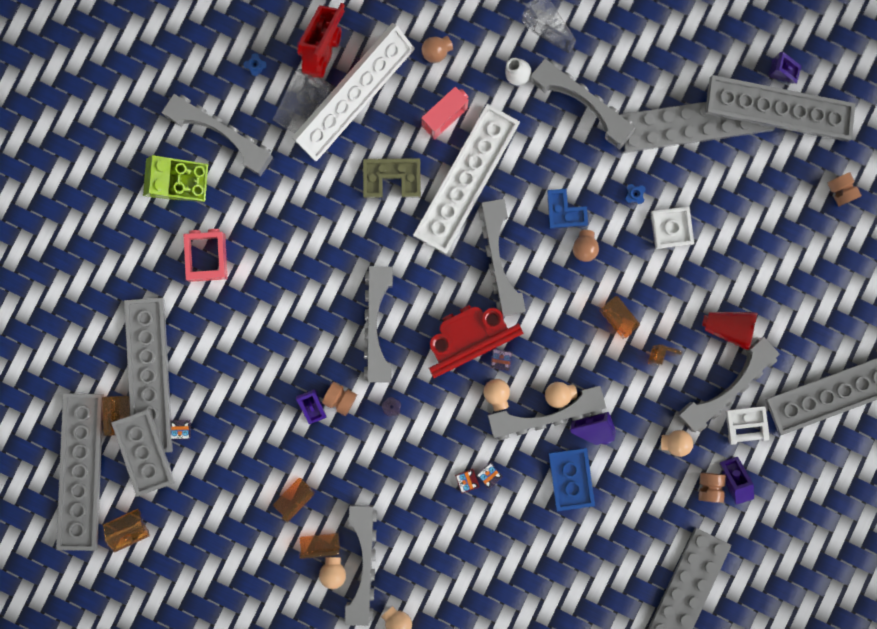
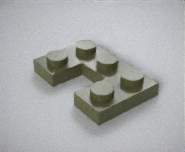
M363 159V197L383 198V179H401L402 198L421 197L420 159Z

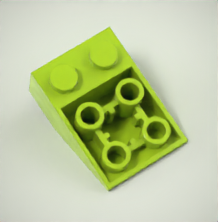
M152 155L146 158L143 196L205 202L208 164Z

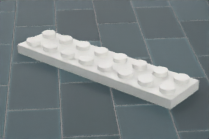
M392 23L292 136L294 141L313 160L317 161L414 51L415 48L396 24Z
M489 104L486 105L416 229L414 237L447 255L518 128L520 121Z

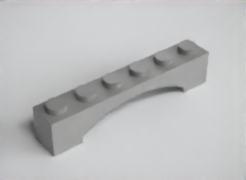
M544 59L531 75V83L544 93L548 90L561 92L585 104L602 123L606 131L605 139L619 150L634 133L635 126L629 118L620 116L618 110L613 106L608 107L604 104L600 96L591 94L584 84H578L569 73H563L559 70L555 62H549Z
M173 94L162 111L166 118L181 127L183 124H195L222 134L239 149L244 158L242 164L257 175L262 176L273 159L270 149L264 145L257 146L254 144L255 140L248 135L241 136L238 134L239 130L232 125L225 126L222 124L223 120L215 115L209 116L206 114L207 110L199 105L193 106L190 104L191 100L183 95L179 97Z
M505 199L483 202L478 211L480 220L484 219L485 227H482L483 238H487L488 241L485 249L487 257H491L492 264H489L490 275H494L495 283H492L494 294H498L499 299L496 302V307L501 311L503 317L525 313L523 294L518 293L510 284L500 260L499 234L502 222L508 218Z
M369 266V271H366L365 282L369 283V290H365V302H369V309H365V321H368V328H365V340H368V348H364V359H368V367H364V378H368V382L391 383L392 363H387L379 346L377 317L388 288H393V267Z
M765 337L758 338L750 346L749 350H745L748 353L746 362L738 377L726 390L703 403L695 404L694 402H689L676 414L691 432H701L707 427V421L718 417L721 414V408L732 404L735 401V395L746 391L749 388V382L760 378L763 375V369L767 366L771 367L777 362L776 357L780 353Z
M601 386L580 390V395L570 405L546 416L522 418L509 415L507 410L487 415L493 438L498 437L499 441L510 438L509 434L516 432L518 436L528 433L527 429L535 427L537 431L547 428L546 424L554 423V426L565 423L564 419L572 418L575 421L584 418L583 414L591 413V416L601 414L602 409H606Z
M374 505L349 506V526H353L361 544L363 571L360 586L351 602L346 603L345 625L369 626V621L373 620L374 608H370V601H374V589H371V581H375V569H371L372 561H375L376 549H372V541L376 542V530H373V522H377V510H374Z

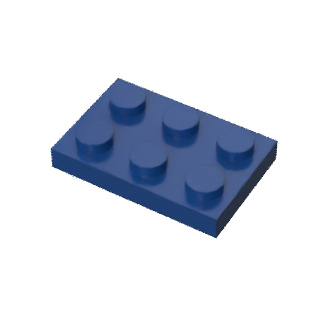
M587 448L548 453L556 511L595 506Z

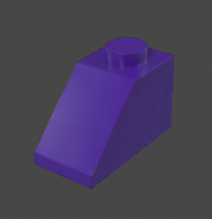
M609 412L572 421L570 428L572 434L595 445H606L615 441L616 430Z
M734 457L720 462L722 473L726 475L728 491L735 504L753 500L754 484L740 459Z

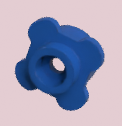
M256 53L252 54L251 58L244 62V67L249 69L253 76H258L267 66L266 62L262 61Z
M633 184L628 185L626 201L628 203L642 204L644 202L643 194L646 191L645 187L642 185L639 187Z

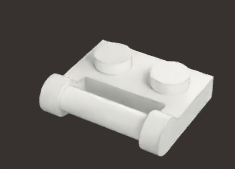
M765 406L726 410L730 445L753 440L769 441ZM759 426L761 429L760 432L736 435V429Z

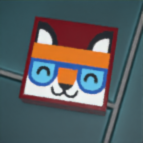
M473 469L455 475L461 493L480 487Z

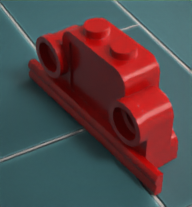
M340 3L338 9L319 5L298 43V55H302L303 74H308L311 77H324L332 57L333 47L338 48L341 41L342 28L337 25L345 12L344 3Z
M470 305L460 309L461 313L456 316L452 313L442 318L444 322L440 325L441 334L435 335L430 341V348L438 361L437 364L429 367L433 378L524 334L519 323L508 328L500 310L490 308L483 313L480 308H471Z

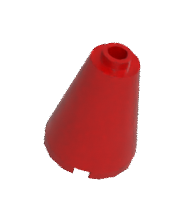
M709 312V315H704L702 326L706 327L705 331L749 350L758 313Z

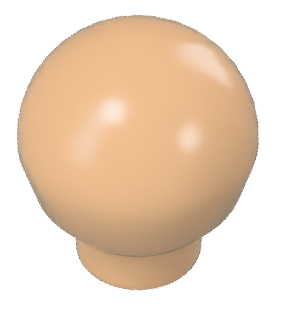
M501 379L490 380L485 385L483 391L486 401L493 405L494 411L508 408L507 400L510 396L508 384Z
M553 382L545 391V399L550 406L563 408L571 400L577 399V389L574 385Z
M677 430L670 433V435H662V450H667L672 455L678 457L686 456L691 452L693 439L686 431Z
M325 557V565L322 566L319 573L320 582L324 587L337 589L345 582L346 572L341 565L340 557Z
M393 606L381 616L386 622V629H412L410 616L403 611H397Z

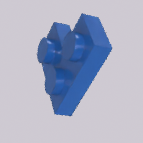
M567 189L547 190L550 229L588 226L587 207L568 208Z

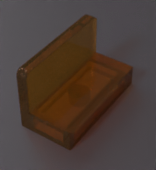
M615 296L599 309L622 339L627 338L632 334L631 332L640 326V323L618 296Z
M661 344L655 345L652 348L648 364L660 366L663 364L665 354L679 356L682 354V351Z
M129 396L102 397L104 436L115 435L112 422L130 416Z
M298 478L273 506L283 515L282 518L288 523L316 492L303 479Z
M139 509L103 525L105 542L114 553L150 536L148 528L142 522Z
M339 533L300 536V559L339 555Z

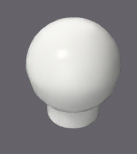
M511 58L506 64V78L513 85H523L531 77V67L522 59Z

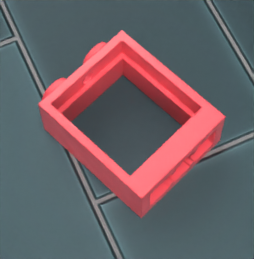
M455 86L422 117V127L434 140L468 109L469 100L465 91L462 89L458 90Z
M209 229L207 233H201L200 230H191L189 234H184L186 280L195 282L228 279L225 234L220 232V229ZM218 238L219 270L193 272L191 240Z

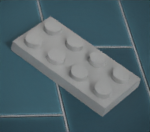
M150 409L112 422L136 497L175 483Z

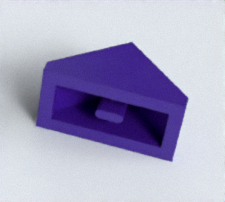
M779 52L772 59L768 77L797 84L801 65L786 53Z
M317 390L296 396L308 424L327 418Z

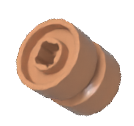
M851 172L827 182L831 192L836 194L834 199L838 207L862 196L858 187L853 186L855 181Z
M333 382L322 404L329 408L336 407L337 412L346 416L358 394L350 390L344 391L343 386Z
M700 473L702 488L699 489L698 500L724 503L725 492L722 490V487L725 486L726 475Z

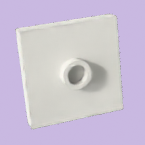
M689 207L650 212L655 249L694 245Z

